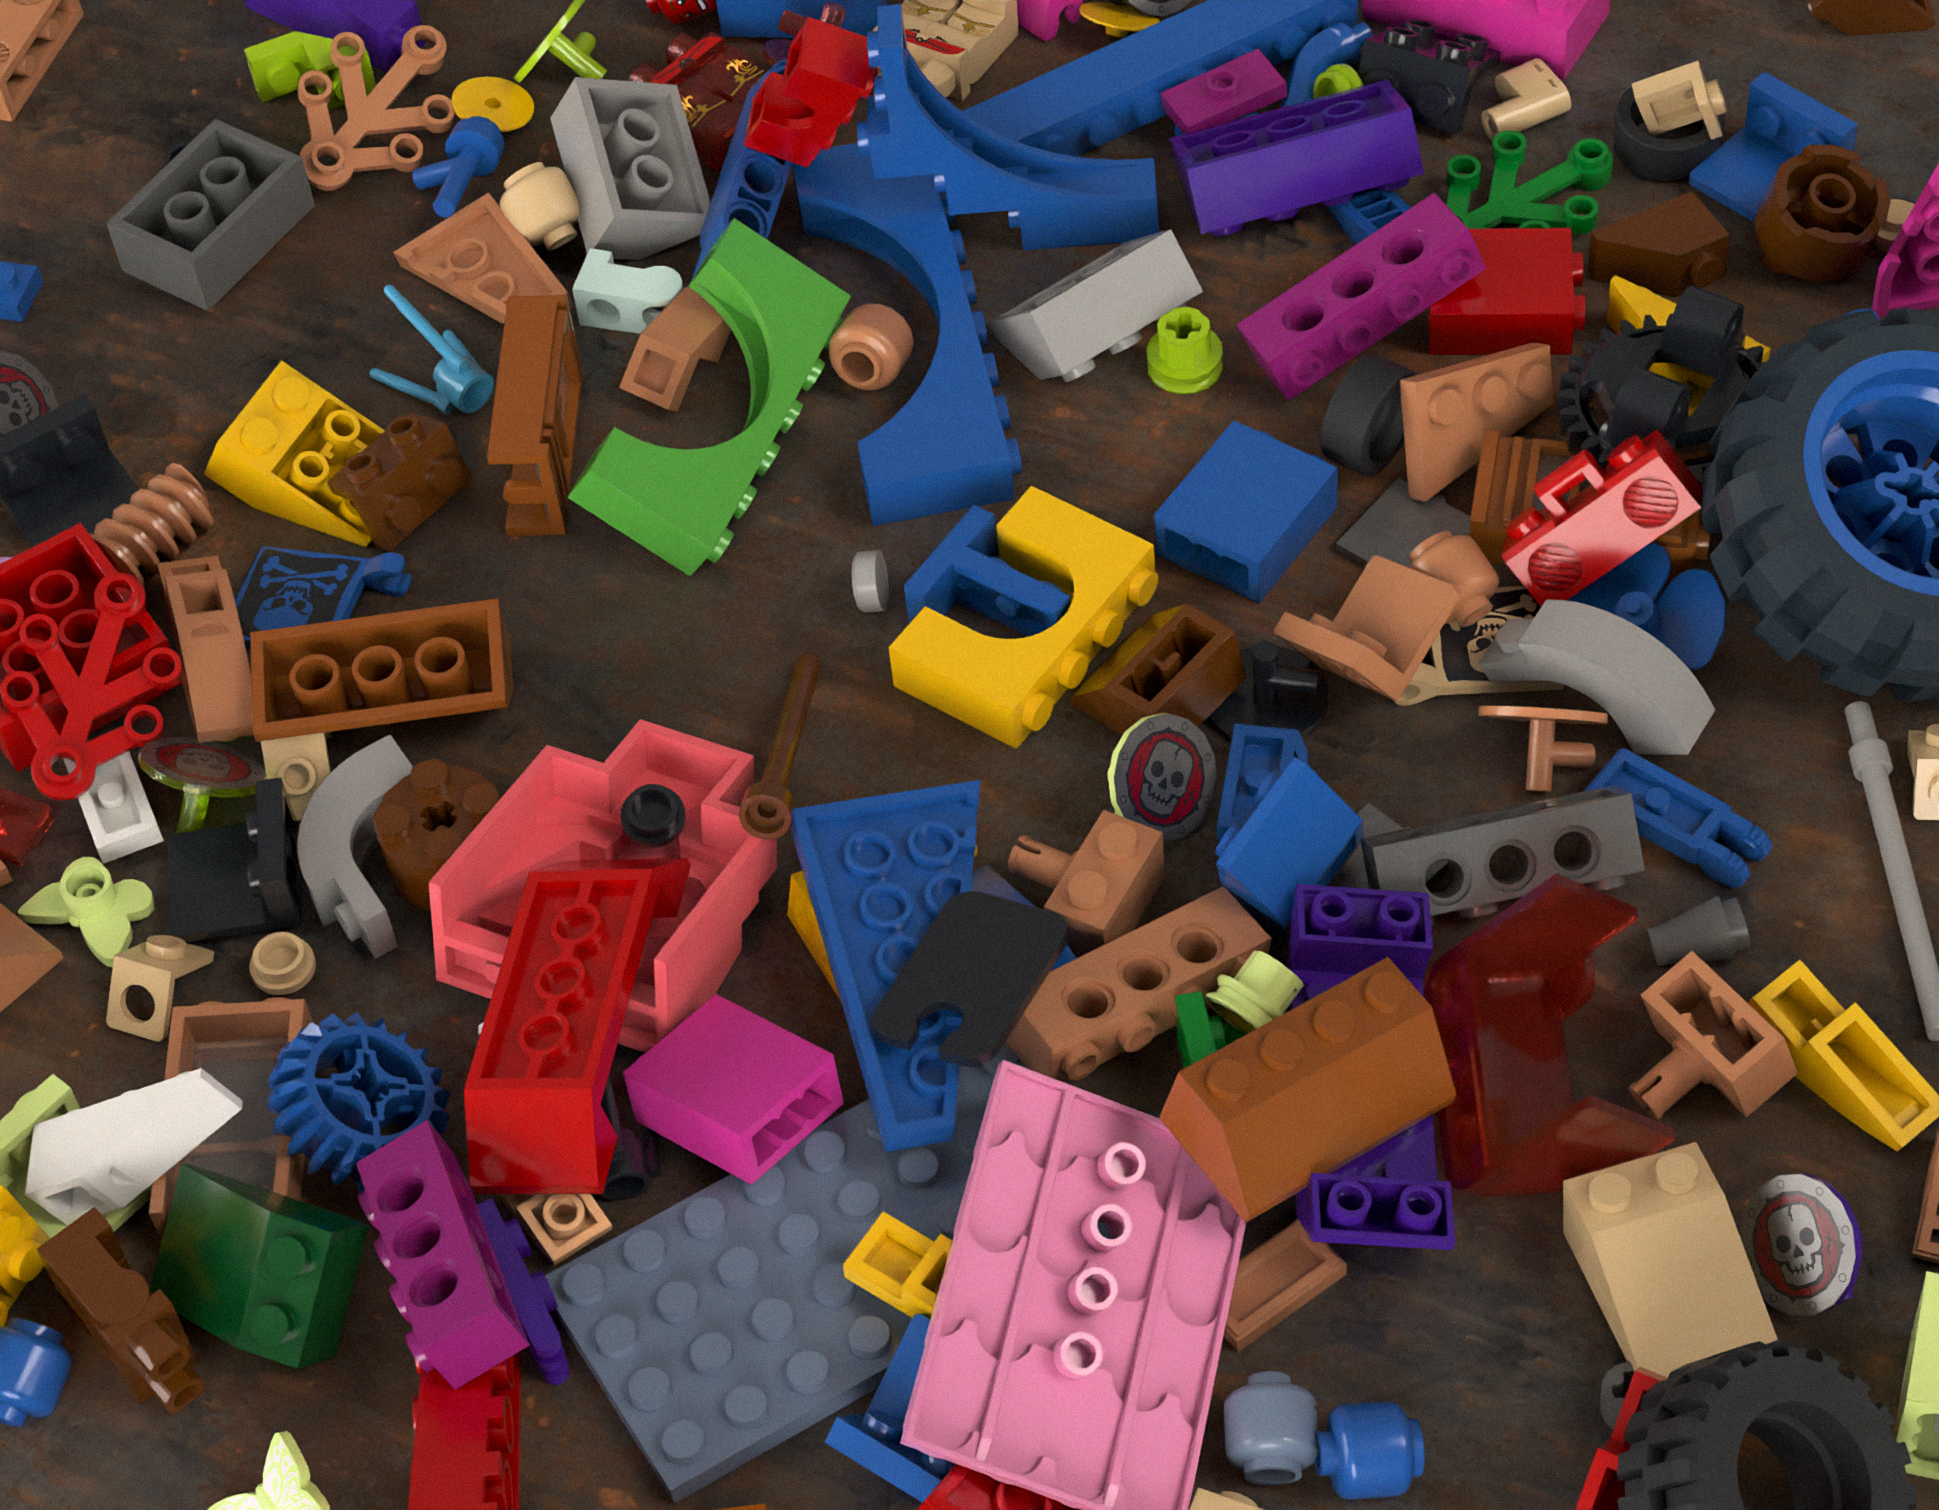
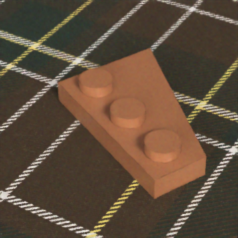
M489 192L393 252L402 268L502 324L505 322L507 300L510 296L567 295L569 308L574 307L567 290L524 236L505 217L500 206Z

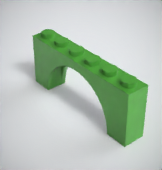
M733 218L711 246L688 287L701 295L722 316L735 335L744 354L749 371L751 399L749 413L742 432L734 438L715 446L699 449H674L644 442L614 427L591 455L567 497L689 576L706 559L715 564L731 542L734 533L726 527L732 516L740 519L754 499L757 489L750 485L755 473L763 476L776 458L781 446L773 442L778 431L785 434L799 415L803 404L796 400V397L801 389L808 392L824 369L826 362L818 357L823 348L829 351L831 338L844 320L840 316L851 295L735 218Z

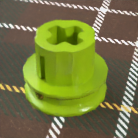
M1177 307L1169 313L1162 315L1157 323V333L1149 341L1147 346L1148 375L1156 386L1166 392L1179 395L1199 393L1209 389L1216 383L1223 371L1222 342L1210 330V321L1200 310L1191 307Z

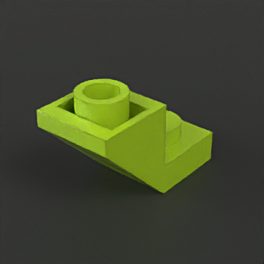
M294 31L244 49L255 90L262 103L297 91L300 77L308 71L317 70L325 73L332 82L331 99L327 104L328 111L345 105L339 70L330 58L333 39ZM343 46L338 49L340 54L347 57L357 54L356 50L350 46ZM365 48L361 69L366 96H368L375 88L376 83L369 55ZM314 85L318 95L325 92L321 86Z

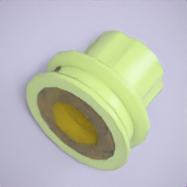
M1254 950L1234 978L1224 974L1217 977L1219 988L1216 992L1205 994L1203 998L1219 1016L1247 1035L1283 1015L1304 984L1297 975L1278 960L1262 951Z

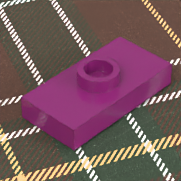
M1256 49L1161 92V105L1183 134L1237 120L1287 97L1286 81L1263 53Z

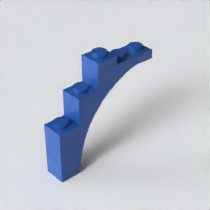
M901 4L877 6V31L867 32V49L870 68L881 67L882 75L874 76V96L867 98V120L857 121L860 156L871 157L874 179L934 175L936 193L946 192L949 215L1008 211L1010 228H1021L1023 250L1123 243L1159 232L1154 158L1108 160L1057 154L1025 145L985 127L956 108L932 85L920 70L907 49Z

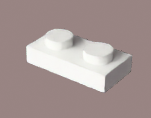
M128 751L96 767L95 780L92 786L78 799L103 864L163 842L164 840L130 752ZM63 758L69 774L72 773L76 766L75 763L70 759Z

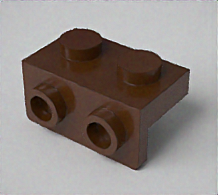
M408 412L391 421L387 425L385 432L362 452L351 456L344 463L343 468L328 480L327 484L333 494L353 502L375 546L391 552L473 478L447 425L443 422Z

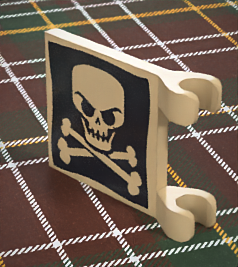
M1525 586L1498 587L1489 600L1493 608L1481 620L1467 627H1461L1457 620L1443 625L1429 649L1432 666L1421 663L1399 701H1393L1398 705L1407 706L1420 703L1437 695L1563 690V684L1550 681H1489L1479 665V661L1495 639L1497 631L1505 624L1507 619H1534L1541 606Z

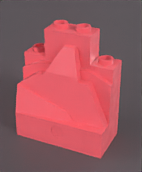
M641 719L604 763L546 745L429 881L436 980L491 999L530 871L572 860L688 858L691 868L677 918L651 919L618 1039V1044L644 1053L649 1051L680 1025L685 1018L693 1014L717 993L742 950V924L758 904L759 891L777 869V838L761 839L754 837L743 828L739 820V811L744 794L754 784V755ZM647 784H658L673 790L681 798L686 813V822L681 834L673 842L657 848L643 847L634 843L627 837L621 824L620 814L625 799L634 790Z

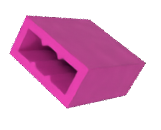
M717 994L693 1014L685 1018L680 1025L649 1051L640 1056L623 1072L636 1122L751 1185L844 1104L832 1053Z

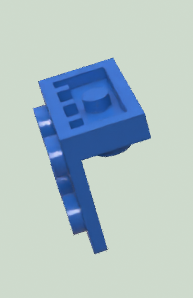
M1763 72L1750 83L1745 126L1690 172L1689 184L1754 222L1758 205L1783 162L1800 155L1803 148L1809 145H1836L1854 151L1858 124L1772 75Z
M916 1314L913 1316L866 1413L837 1416L824 1443L923 1503L956 1464L931 1457L917 1449L900 1444L903 1434V1423L925 1348L924 1341L931 1317L927 1314Z

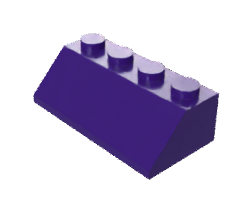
M1388 79L1169 138L1192 218L1201 234L1210 232L1214 236L1235 233L1244 227L1243 223L1263 217L1269 221L1284 220L1295 216L1299 212L1300 207L1319 202L1324 206L1343 204L1352 200L1354 193L1374 187L1380 191L1395 190L1406 186L1410 182L1409 178L1424 174L1412 110Z

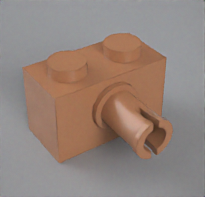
M1103 810L1080 849L1072 855L1022 835L1018 839L1019 846L1014 845L1007 867L1008 874L1020 876L1054 890L1044 905V909L1052 911L1064 919L1069 938L1067 945L1075 957L1079 958L1135 929L1165 879L1163 832Z
M1693 951L1687 954L1641 994L1656 1031L1673 1048V1051L1637 1082H1633L1628 1086V1090L1644 1110L1649 1107L1648 1113L1655 1120L1662 1118L1663 1114L1701 1081L1705 1084L1711 1083L1747 1118L1798 1074L1785 1038Z

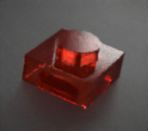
M0 787L1 860L18 866L23 865L55 819L49 804Z

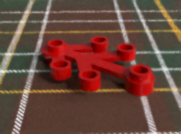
M127 573L109 574L95 588L94 601L99 620L80 678H78L59 645L58 627L51 617L45 614H33L27 617L20 626L19 634L24 650L36 656L68 711L61 735L58 734L39 704V684L32 674L25 671L12 672L3 679L0 686L4 706L9 711L18 715L37 748V752L31 762V774L34 784L41 793L54 800L67 801L82 796L90 789L95 780L96 767L137 746L143 747L147 742L160 739L163 736L164 725L161 713L153 706L142 704L129 710L125 717L124 726L87 742L94 720L155 689L167 690L173 688L178 684L182 676L181 659L178 654L172 649L159 647L151 650L145 656L143 666L106 684L124 627L137 623L142 618L146 609L143 585L136 577ZM121 587L129 590L132 595L124 603H114L108 598L110 591ZM43 627L52 634L46 642L34 643L28 639L30 631L34 628ZM158 661H168L175 668L166 677L156 676L150 669ZM24 684L33 691L26 700L16 701L8 695L10 689L15 685ZM140 718H149L156 723L155 729L149 734H139L133 730L132 726ZM62 758L70 759L76 765L73 772L65 776L57 775L51 770L53 763Z

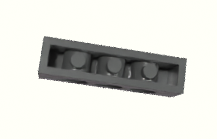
M1615 785L1360 838L1369 889L1429 893L1431 925L1434 924L1433 915L1458 910L1459 916L1463 918L1484 916L1499 910L1497 902L1522 897L1525 904L1554 901L1563 896L1561 888L1586 883L1587 890L1591 891L1616 888L1626 884L1625 875L1645 871L1632 794ZM1575 831L1580 840L1578 853L1572 860L1566 863H1557L1554 857V846L1557 840L1563 834ZM1513 845L1516 851L1514 867L1503 876L1493 877L1489 868L1492 854L1502 846ZM1449 859L1453 868L1450 881L1441 889L1428 890L1425 885V873L1428 867L1436 860Z

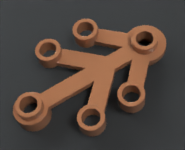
M429 25L415 26L408 30L403 38L401 57L368 96H366L361 69L365 50L363 40L352 32H342L336 35L332 40L330 58L339 70L347 121L335 135L327 108L332 93L330 78L325 73L317 70L308 71L300 77L298 98L306 107L311 141L304 145L300 156L303 160L308 182L313 187L323 191H332L347 184L354 172L391 168L401 172H410L419 167L422 160L423 145L416 136L403 133L395 136L389 147L356 148L366 135L424 129L433 133H443L451 128L455 112L452 107V101L444 95L429 96L422 106L388 109L417 74H432L442 67L447 45L440 31ZM427 41L432 43L434 47L427 50L421 49L415 42ZM343 46H350L356 50L357 54L347 57L340 54L338 49ZM314 84L321 86L325 92L320 95H312L305 88ZM435 108L441 109L447 114V117L435 119L428 112ZM408 147L415 152V156L403 158L397 154L396 150ZM330 156L335 158L337 163L332 166H325L318 161V158Z

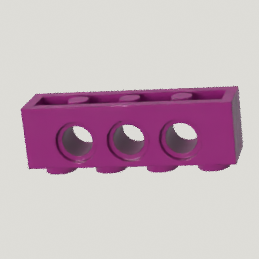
M1433 193L1238 323L1237 327L1258 366L1289 401L1484 271L1486 266L1469 229Z
M424 1121L356 1162L365 1188L363 1192L358 1194V1200L369 1221L380 1231L381 1236L374 1239L373 1244L386 1269L396 1278L397 1282L389 1287V1291L402 1316L412 1325L413 1331L406 1334L405 1337L414 1358L422 1369L429 1372L436 1368L456 1390L528 1347L527 1337L462 1163L429 1121Z

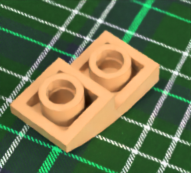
M497 1194L511 1215L517 1219L521 1228L553 1266L612 1230V1224L591 1194Z

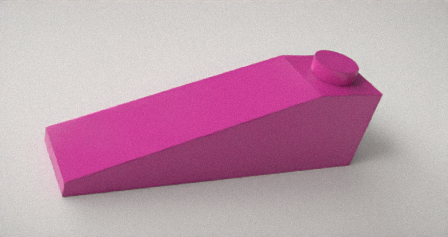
M1939 163L1878 268L1872 310L1879 317H1885L1891 309L1910 308L1924 310L1939 307Z

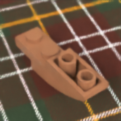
M218 555L157 563L159 585L177 654L181 659V681L198 743L208 741L226 742L239 737L253 735L252 678L227 570L221 568Z

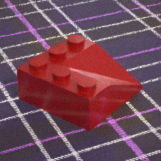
M81 522L0 564V686L3 679L12 672L25 671L32 674L39 684V704L59 735H61L68 711L36 656L24 650L19 630L22 622L33 614H45L51 617L58 627L59 645L78 678H80L99 620L94 601L95 588L105 576L118 573ZM119 587L111 590L108 598L114 603H124L130 599L132 594L129 590ZM146 609L142 618L137 623L124 627L106 684L143 666L144 658L151 650L159 647L170 649L168 639ZM38 627L30 631L28 639L34 643H44L51 637L52 633L46 628ZM158 661L153 664L150 670L156 676L166 677L175 668L168 661ZM180 680V681L178 682V684H177L176 686H174L173 688H175V687L181 685V684H182V683H181V680ZM19 684L12 687L8 695L13 700L23 701L30 697L33 690L27 685ZM173 688L167 690L155 689L94 720L90 733L127 714L133 707L145 704ZM0 692V749L15 771L19 772L31 765L37 748L18 715L9 711L4 706Z

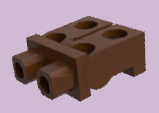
M93 1207L37 1248L39 1256L51 1280L54 1282V1286L68 1314L122 1375L129 1392L140 1405L155 1396L172 1415L179 1412L204 1392V1384L192 1368L198 1363L172 1302L160 1289L152 1294L144 1277L131 1270L111 1225L96 1207Z

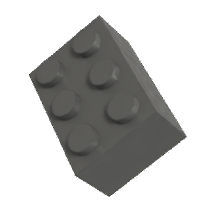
M214 119L106 224L123 272L209 311L315 206L301 156Z

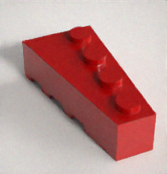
M522 1350L456 1390L436 1368L426 1372L415 1359L420 1383L419 1394L414 1396L412 1405L415 1437L410 1471L411 1481L408 1510H520Z

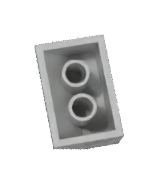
M575 77L550 119L565 174L571 182L580 202V214L577 219L587 254L589 249L592 248L612 252L613 259L641 260L699 236L711 202L677 85Z
M1169 229L1123 242L985 324L990 333L1037 378L1043 380L1062 376L1064 382H1069L1096 367L1092 359L1094 356L1106 349H1109L1113 355L1138 343L1143 339L1139 332L1141 328L1153 321L1157 324L1162 315L1169 313L1174 308L1187 307L1185 302L1202 293L1203 290L1172 230Z

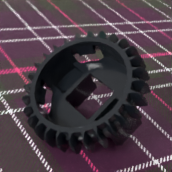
M1691 285L1682 293L1673 314H1669L1666 326H1657L1656 321L1651 315H1645L1644 325L1641 329L1636 330L1630 322L1623 320L1621 321L1620 333L1617 335L1606 329L1600 330L1599 345L1584 341L1582 343L1581 357L1570 356L1568 372L1561 374L1560 391H1558L1557 410L1560 435L1567 438L1568 452L1575 455L1586 449L1605 470L1606 465L1609 463L1607 460L1608 455L1619 444L1634 435H1638L1643 440L1658 429L1675 452L1683 446L1711 440L1730 404L1765 363L1762 362L1764 348L1761 345L1747 350L1744 348L1746 334L1741 332L1744 313L1743 304ZM1653 363H1676L1716 379L1693 414L1688 415L1690 387L1648 370ZM1596 393L1599 395L1601 404L1608 415V419L1602 426L1595 415L1594 408L1589 407ZM1712 454L1684 460L1685 465L1702 485V474L1713 462Z

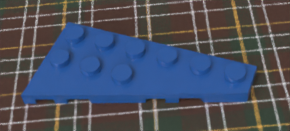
M980 780L794 809L790 830L885 1152L952 1141L959 1065L940 1060L938 1050L946 1037L956 1032L962 1025L963 1016L951 1010L936 1011L928 1015L921 1022L919 1027L920 1036L909 1051L881 1041L875 1032L873 1015L877 1006L944 905L952 897L963 892L972 891Z

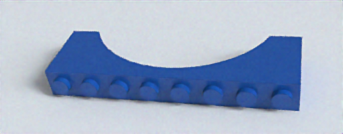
M858 143L831 147L828 151L821 149L808 168L792 163L794 191L804 235L845 243L866 251L886 262L901 273L922 295L930 307L940 330L937 349L931 366L911 399L878 430L857 442L862 481L873 526L967 509L973 505L983 506L1014 500L1012 475L1022 473L1020 451L1016 438L1005 439L1003 431L1011 429L1007 402L1004 394L994 396L992 388L999 387L997 366L993 352L983 354L981 346L988 345L985 321L982 311L971 312L970 305L977 304L971 270L960 271L959 265L966 264L965 250L960 230H949L948 225L955 224V215H949L946 192L936 193L934 175L874 179L871 157L860 156Z

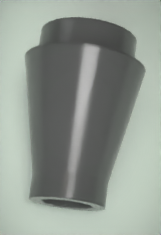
M1716 895L1660 925L1646 929L1650 949L1657 967L1678 963L1691 951L1703 961L1737 959L1736 952L1751 948L1746 922L1736 897L1721 901L1719 896Z

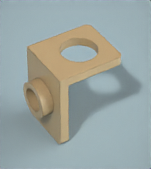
M331 732L261 741L267 774L266 778H282L296 821L302 820L310 798L318 786L331 773L326 739L332 738Z
M154 935L148 937L146 942L114 955L106 1017L107 1025L110 1028L156 1042L166 1039L169 1032L175 979L212 963L214 951L186 943L178 937ZM132 985L143 986L151 993L154 999V1014L147 1021L135 1018L127 1008L126 993Z

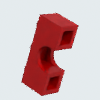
M809 17L790 44L784 75L771 71L753 97L743 146L807 168L821 149L828 151L833 144L840 123L844 125L849 124L858 99L860 97L867 99L874 87V76H877L878 67L870 68L867 37Z

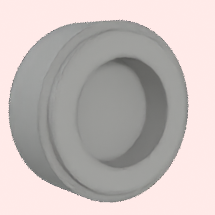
M881 550L860 551L853 558L852 585L854 598L858 609L863 613L886 611L888 607V573Z

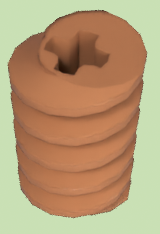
M171 463L166 466L164 475L158 474L149 480L147 490L140 489L132 494L130 504L123 503L113 510L112 519H103L96 524L95 534H89L118 573L130 574L136 577L144 586V579L138 567L141 566L153 575L158 574L157 563H160L155 554L157 551L170 560L176 559L179 556V549L173 538L176 537L181 542L192 545L197 541V535L191 523L193 522L199 528L208 531L214 527V520L208 511L209 502L200 483L182 465Z

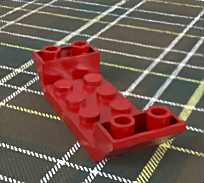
M688 858L572 860L529 872L464 1086L470 1187L475 1194H603L618 1135L605 1114L601 1101L651 919L677 918L691 868Z

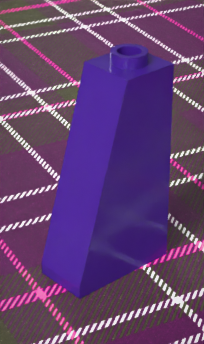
M245 0L246 8L298 32L334 39L336 35L342 32L357 34L364 42L371 66L386 73L401 57L402 42L407 31L415 26L422 25L417 3L414 0ZM416 41L415 43L419 48H422L426 41Z

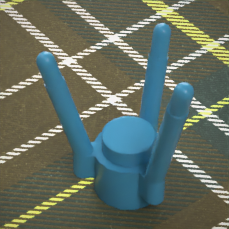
M386 285L383 289L385 295L442 355L443 359L436 365L433 372L437 392L378 368L370 370V377L387 386L433 404L444 415H449L455 407L465 414L479 410L492 395L494 378L477 363L451 330H445L442 337L393 285Z

